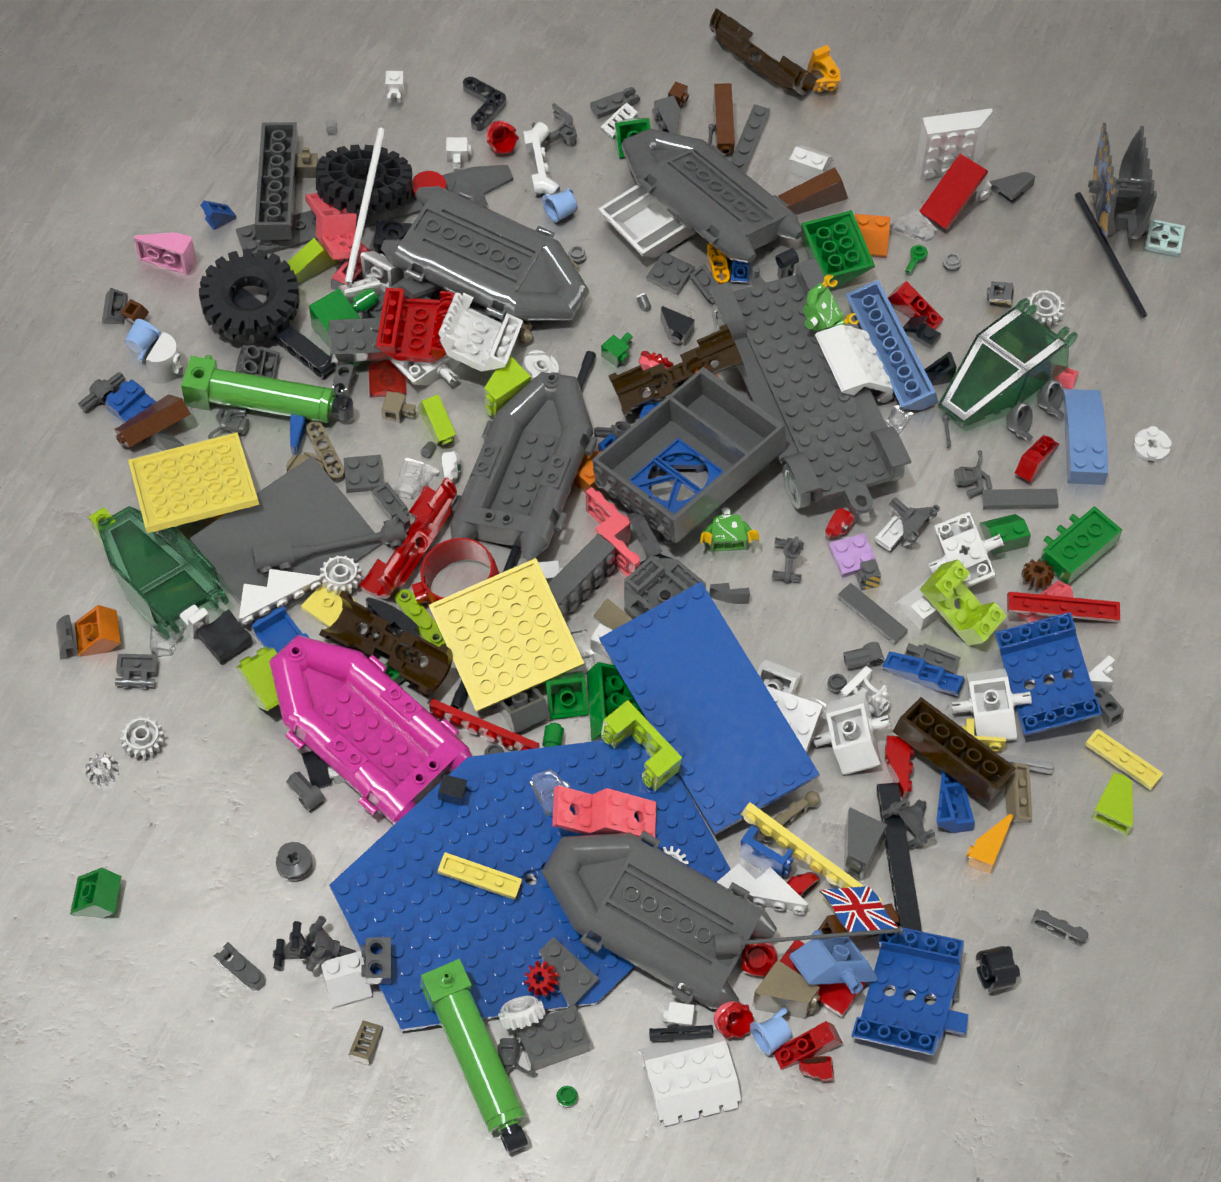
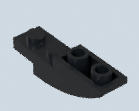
M370 597L365 599L366 608L371 613L389 622L387 629L390 633L395 632L396 636L400 637L403 630L416 637L420 636L419 626L405 613L383 601Z

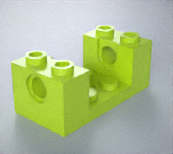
M956 559L941 564L919 590L968 646L983 643L1007 615L995 602L982 605L962 582L968 577L970 572ZM955 599L960 603L959 609L954 606Z
M627 700L604 719L601 737L606 744H611L616 748L633 734L634 740L638 744H642L651 757L644 764L645 771L642 773V781L648 788L651 787L656 791L679 772L682 757Z

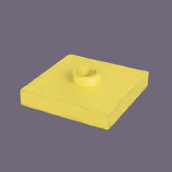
M321 584L301 605V610L329 628L333 623H336L343 610L342 599L339 596L341 592H338L337 595L334 594L333 590L328 593L327 587L323 588Z

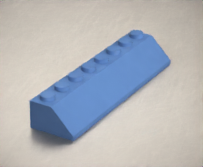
M879 280L845 294L853 312L856 313L855 316L859 320L862 330H865L870 336L869 339L876 349L879 360L883 363V368L890 378L893 391L902 409L923 410L939 403L936 392Z

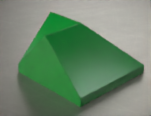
M629 118L615 122L614 139L619 158L625 157L622 150V142L630 136L651 128L650 118Z

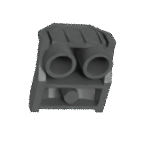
M243 345L237 359L235 372L275 378L280 352L265 347Z

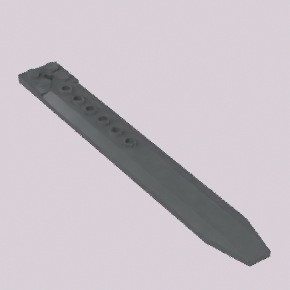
M508 165L470 167L442 175L446 180V190L452 191L454 182L458 178L481 188L484 195L513 181V175ZM411 192V196L409 199H406V203L402 206L397 205L395 210L389 211L385 208V213L376 214L371 209V214L366 215L364 228L376 225L377 221L387 222L418 214L423 209V206ZM358 209L357 212H356V214H357V217H356V227H357V222H358V218H359L360 209ZM312 210L294 215L292 239L260 240V242L254 240L256 239L255 224L236 229L242 251L243 249H252L253 256H256L258 249L265 250L267 254L307 244L313 238L319 241L315 236L316 215Z

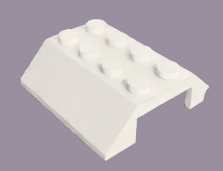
M455 293L438 332L447 355L481 372L505 367L523 320L507 313L502 323L469 308L474 297L463 293V295Z
M841 324L815 334L842 393L855 395L863 387H868L882 392L877 398L878 402L886 403L893 399V387L890 383V378L886 374L883 363L879 360L876 349L869 339L870 336L865 330Z
M718 1030L713 1031V1038L674 1040V1042H665L638 1050L654 1096L658 1121L663 1120L664 1126L679 1123L678 1116L680 1115L683 1122L700 1118L698 1112L702 1110L703 1117L720 1113V1105H722L723 1111L738 1108L737 1101L741 1100L738 1079L726 1040Z

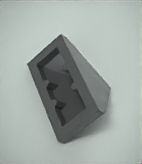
M164 429L146 438L161 451L185 446Z

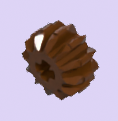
M1040 558L1037 562L1031 559L1029 563L1024 565L1021 577H1023V583H1028V589L1034 587L1035 591H1037L1040 587L1044 591L1046 586L1051 585L1054 572H1052V566H1047V561L1043 563Z

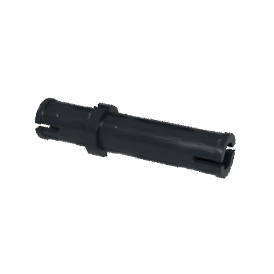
M669 1025L668 1028L649 1029L650 1042L666 1040L674 1042V1040L713 1038L714 1035L713 1025L673 1027V1025Z

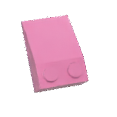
M174 232L135 235L134 237L140 261L184 275H188L196 261L193 239L186 234Z

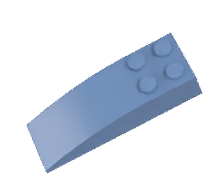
M1064 389L1067 483L1105 485L1108 476V455L1101 391Z

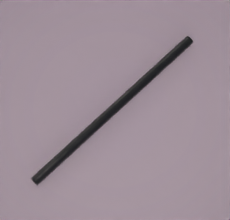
M1081 192L1076 193L1075 198L1140 317L1145 318L1148 315L1106 237L1103 235Z

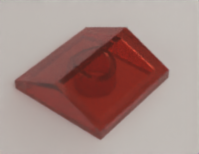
M386 359L369 365L370 397H386L388 391L399 392L407 396L406 376L391 360Z

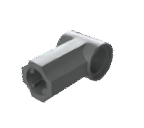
M870 642L864 645L863 648L843 653L844 663L848 669L865 665L877 667L885 662L878 642Z
M300 771L291 774L286 781V784L298 796L300 803L307 811H310L325 800L321 790L316 785L312 786Z

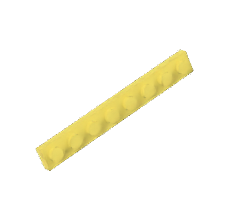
M751 802L742 811L741 815L748 823L756 825L764 835L771 836L782 848L792 849L793 855L798 860L805 861L813 871L824 875L829 883L840 888L863 886Z

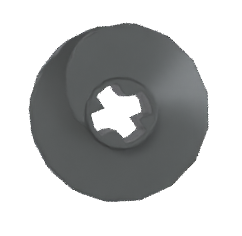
M299 842L285 843L280 847L276 857V867L279 875L290 881L306 877L312 868L310 850Z

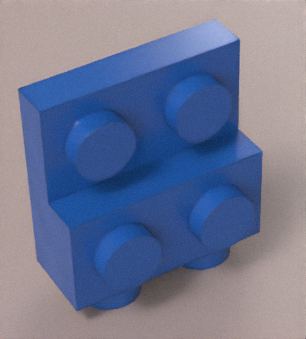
M133 379L129 382L124 381L120 385L119 390L115 394L113 392L110 393L105 401L107 410L123 423L157 402L146 394L145 389Z

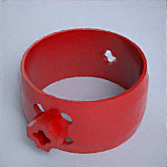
M453 538L436 545L429 551L422 562L421 582L412 584L417 603L420 604L428 601L432 604L443 599V597L431 592L430 589L436 575L451 563L461 560L479 561L491 568L487 579L498 575L499 571L493 556L484 545L469 538Z

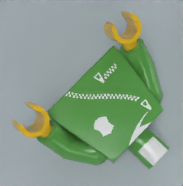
M826 275L822 284L820 282L807 293L803 313L807 318L805 326L808 329L823 331L841 324H857L859 320L851 321V317L856 315V313L848 314L846 319L843 320L844 314L827 287L837 285V280L829 282L833 275Z
M722 508L720 516H714L713 522L708 523L703 533H701L700 544L708 542L711 545L710 552L746 550L747 539L748 543H751V540H757L758 542L759 532L752 530L745 521H742L740 515H732L730 508Z

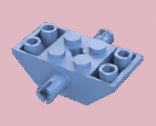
M815 930L811 935H820L824 933L822 930ZM849 936L812 939L790 954L789 957L809 985L845 983L851 993L854 994L855 992L856 994L863 988L861 982H872L878 979L868 961Z

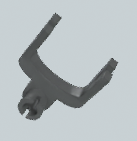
M553 103L554 116L565 121L558 129L549 132L545 140L554 142L562 138L567 146H574L577 143V132L572 126L573 117Z

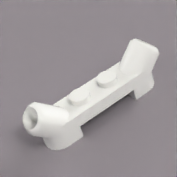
M537 122L532 130L523 131L527 152L534 150L538 174L532 175L535 195H554L560 192V185L546 176L549 170L547 163H543V158L546 157L544 147H540L549 135V128L544 123Z

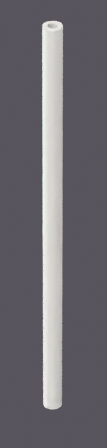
M378 128L345 277V283L352 284L385 132L383 128Z

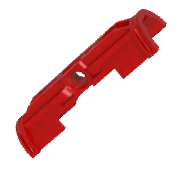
M448 477L444 478L436 491L428 486L423 487L419 497L409 510V513L415 516L416 519L406 533L408 536L402 545L395 549L386 564L379 559L376 560L366 577L358 585L361 590L374 597L386 599L390 597L395 588L405 584L451 513L452 501L457 495V489Z

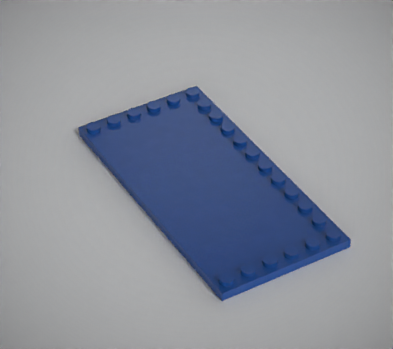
M702 582L697 583L599 638L646 720L682 757L678 774L714 835L743 820L744 817L741 813L749 802L761 810L820 776Z

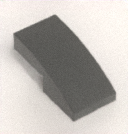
M729 583L710 584L709 595L711 598L732 604H749V588L730 589Z

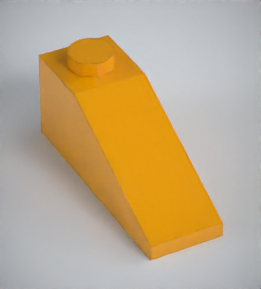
M1007 815L979 837L974 846L970 845L966 857H969L967 865L986 873H991L1013 815Z

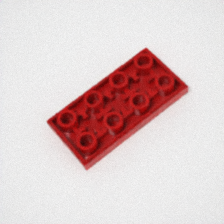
M960 153L919 212L948 230L988 174V170Z
M798 940L791 944L780 959V962L802 975L789 958L790 954L805 944ZM845 983L815 984L820 987L818 1002L840 1017H843L860 993L855 994L854 992L852 994Z

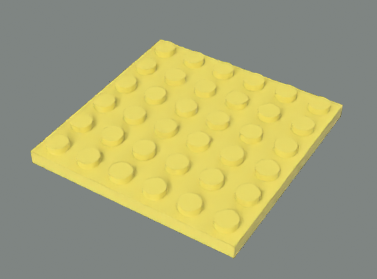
M237 432L128 460L147 533L259 505Z
M536 558L429 604L444 642L452 650L453 662L476 712L584 665L583 659Z

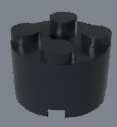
M999 946L977 953L976 961L979 960L980 966L976 967L977 974L982 986L989 988L988 992L1015 985L1016 978L1020 977V969L1014 963L1013 951L1010 946Z

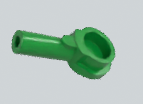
M915 245L911 248V260L905 269V273L911 274L916 264L927 257L928 250L926 247Z

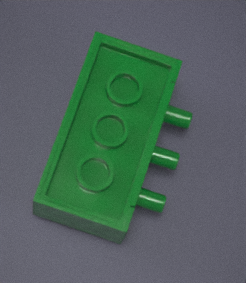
M1095 506L1081 518L1072 514L1069 520L1073 524L1068 529L1059 525L1056 531L1061 535L1055 540L1049 536H1046L1043 540L1048 546L1042 551L1041 562L1047 561V566H1052V572L1067 585L1119 542L1122 529Z

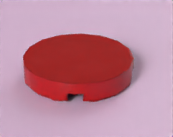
M420 172L412 180V193L415 196L419 187L439 186L446 189V180L438 172Z

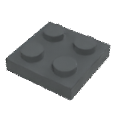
M663 252L646 276V281L678 295L690 278V274L694 272L695 266Z
M381 454L344 458L346 493L371 491L383 484Z

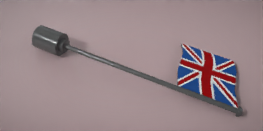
M869 886L819 890V892L827 899L837 920L847 932L744 940L743 936L740 937L739 932L714 934L715 955L740 954L741 949H744L747 944L899 933L900 935L903 933V928L897 926L888 916L879 897Z

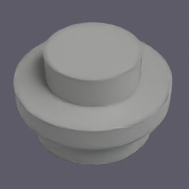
M576 245L569 250L568 256L575 263H579L586 258V252L583 247Z
M951 252L944 257L943 264L946 268L954 270L960 267L961 259L957 253Z

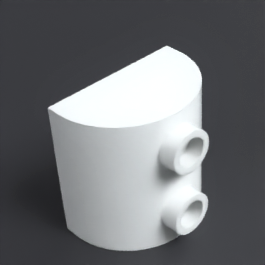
M162 332L146 358L150 380L156 383L169 382L183 371V365L180 364L181 354L177 351L176 342L171 335Z

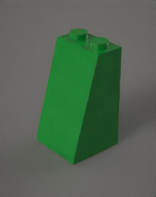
M340 288L309 305L312 328L328 347L327 328L329 320L361 319ZM363 361L341 363L354 365V367H357Z

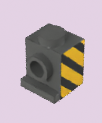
M991 281V287L987 288V298H989L990 303L1012 306L1014 296L1013 283Z
M876 560L861 562L860 569L855 573L860 590L879 587L881 573Z

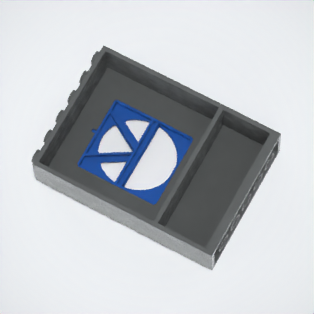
M702 367L592 459L595 484L600 489L606 490L612 498L618 499L625 508L642 515L653 529L659 530L666 539L677 543L786 449L785 425L709 370ZM681 453L691 454L700 458L708 469V479L702 489L662 459ZM654 465L668 474L648 479L649 472ZM675 480L669 500L666 501L656 496L653 497L654 494L650 491L649 486ZM681 484L695 494L686 500L677 501Z

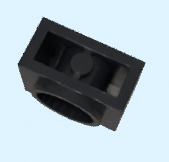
M397 220L377 221L374 251L385 255L381 250L383 242L391 239H403L412 223H401Z

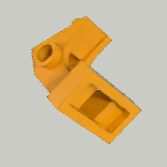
M828 45L814 50L807 66L809 73L812 74L818 71L823 75V78L815 81L813 91H818L819 93L822 90L834 91L838 89L841 81L840 70L829 55L831 49Z

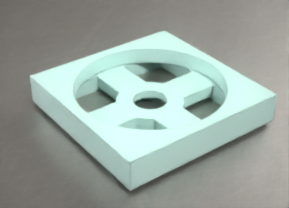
M1150 219L1144 250L1179 257L1185 226ZM1163 227V230L1160 232L1153 231L1156 228ZM1170 229L1176 232L1177 235H1172ZM1162 235H1167L1168 239H1163ZM1150 237L1159 239L1160 246L1152 244ZM1175 242L1178 243V246L1169 248L1167 243Z

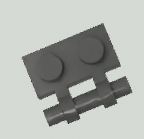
M118 654L116 673L123 675V678H115V686H123V688L135 686L141 689L155 687V679H148V675H156L158 656L153 654ZM131 675H141V678H140V679H130V676H131Z

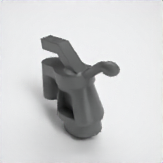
M220 408L216 415V420L220 427L212 431L208 435V439H212L213 435L221 429L245 434L249 427V419L243 417L246 416V409L229 408L226 415H224V409Z
M981 450L978 451L979 459L975 467L962 466L954 470L957 485L966 486L976 483L975 488L966 491L969 498L982 493V490H984L982 478L986 481L987 490L993 488L990 476L980 469L982 461Z
M515 1038L500 1039L498 1055L506 1073L508 1074L513 1068H517L525 1074L534 1075L536 1073L535 1070H526L517 1064L520 1045H518L519 1040Z

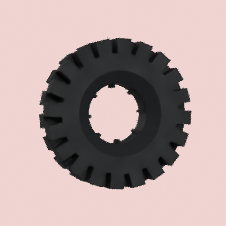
M359 144L350 145V151L345 146L337 148V152L331 150L326 153V156H322L319 159V163L316 165V190L318 196L323 198V202L328 205L333 204V208L340 211L347 207L348 213L355 214L358 209H361L367 180L355 179L350 177V175L368 174L374 145H365L364 150L360 149ZM381 147L375 174L378 178L374 179L367 215L371 214V209L376 214L385 213V208L389 211L395 210L397 205H404L406 199H409L411 196L412 167L404 157L399 158V153L395 151L388 153L387 148Z
M243 249V257H239L237 251L228 253L229 261L221 256L215 260L216 267L210 265L205 270L206 276H202L200 281L201 288H199L202 313L208 325H212L213 330L219 335L224 331L225 338L234 340L235 336L238 335L239 342H249V336L254 335L256 342L264 340L263 333L265 332L270 338L277 335V327L284 330L289 326V319L294 320L297 314L296 309H299L300 303L298 282L294 270H291L290 265L285 260L281 262L280 256L272 253L268 258L267 251L258 249L256 256H253L252 249ZM257 286L267 292L268 298L258 307L241 308L233 303L232 296L243 287Z

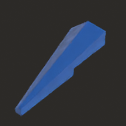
M942 770L936 824L952 833L973 831L975 820L966 787Z

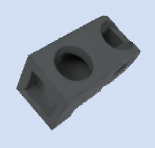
M338 362L332 389L335 390V397L349 396L351 384L356 375L354 365Z
M1104 688L1095 691L1094 693L1102 712L1101 717L1104 719L1103 723L1106 727L1109 728L1122 721L1124 709Z

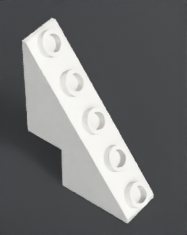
M270 569L267 587L244 584L239 623L247 625L254 620L253 618L259 615L265 616L271 609L286 605L288 600L292 598L298 599L305 594L304 592L310 589L312 591L316 590L321 586V576Z
M738 863L717 881L726 888H729L731 883L734 882L748 890L750 893L747 900L761 908L770 907L776 911H793V913L798 915L807 913L808 903L771 867L755 880ZM731 891V893H733V894H735V895H737L738 897H740V898L743 899L742 896H740V895L736 894L735 892Z

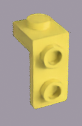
M966 718V724L962 728L973 736L974 719ZM974 736L994 752L1004 751L1006 738Z

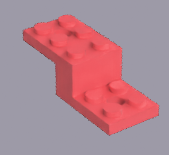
M317 193L305 194L306 203L316 215L315 236L333 260L350 258L356 231L357 214L348 213L347 207L341 211L333 208V204L328 205L323 202V198H320ZM362 242L360 243L357 259L361 257L362 252H367Z
M591 487L586 491V512L600 524L595 528V536L598 534L615 546V567L627 577L640 566L639 556L635 552H631L626 546L630 543L631 522L626 515H622L617 511L613 503L606 501L601 492L595 491Z
M563 786L554 787L553 827L584 835L632 833L640 837L642 831H645L655 837V801L608 788L592 795ZM570 806L575 809V815L570 811ZM634 813L638 815L639 822L634 818Z

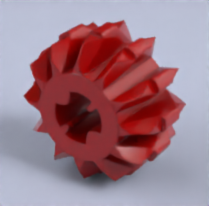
M536 961L535 967L532 965L528 966L531 972L524 973V976L529 977L528 980L524 981V984L530 985L528 987L529 992H534L535 996H540L541 993L543 996H548V990L550 992L555 991L553 984L559 985V982L555 980L559 973L554 972L556 968L554 965L549 966L547 961H544L542 964ZM540 976L545 977V978H544V981H540V980H539V977H540Z

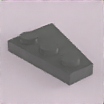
M554 937L539 951L543 962L547 961L549 966L554 965L556 967L554 972L559 973V976L555 978L559 982L557 987L565 998L568 1007L574 1006L598 982L599 978Z

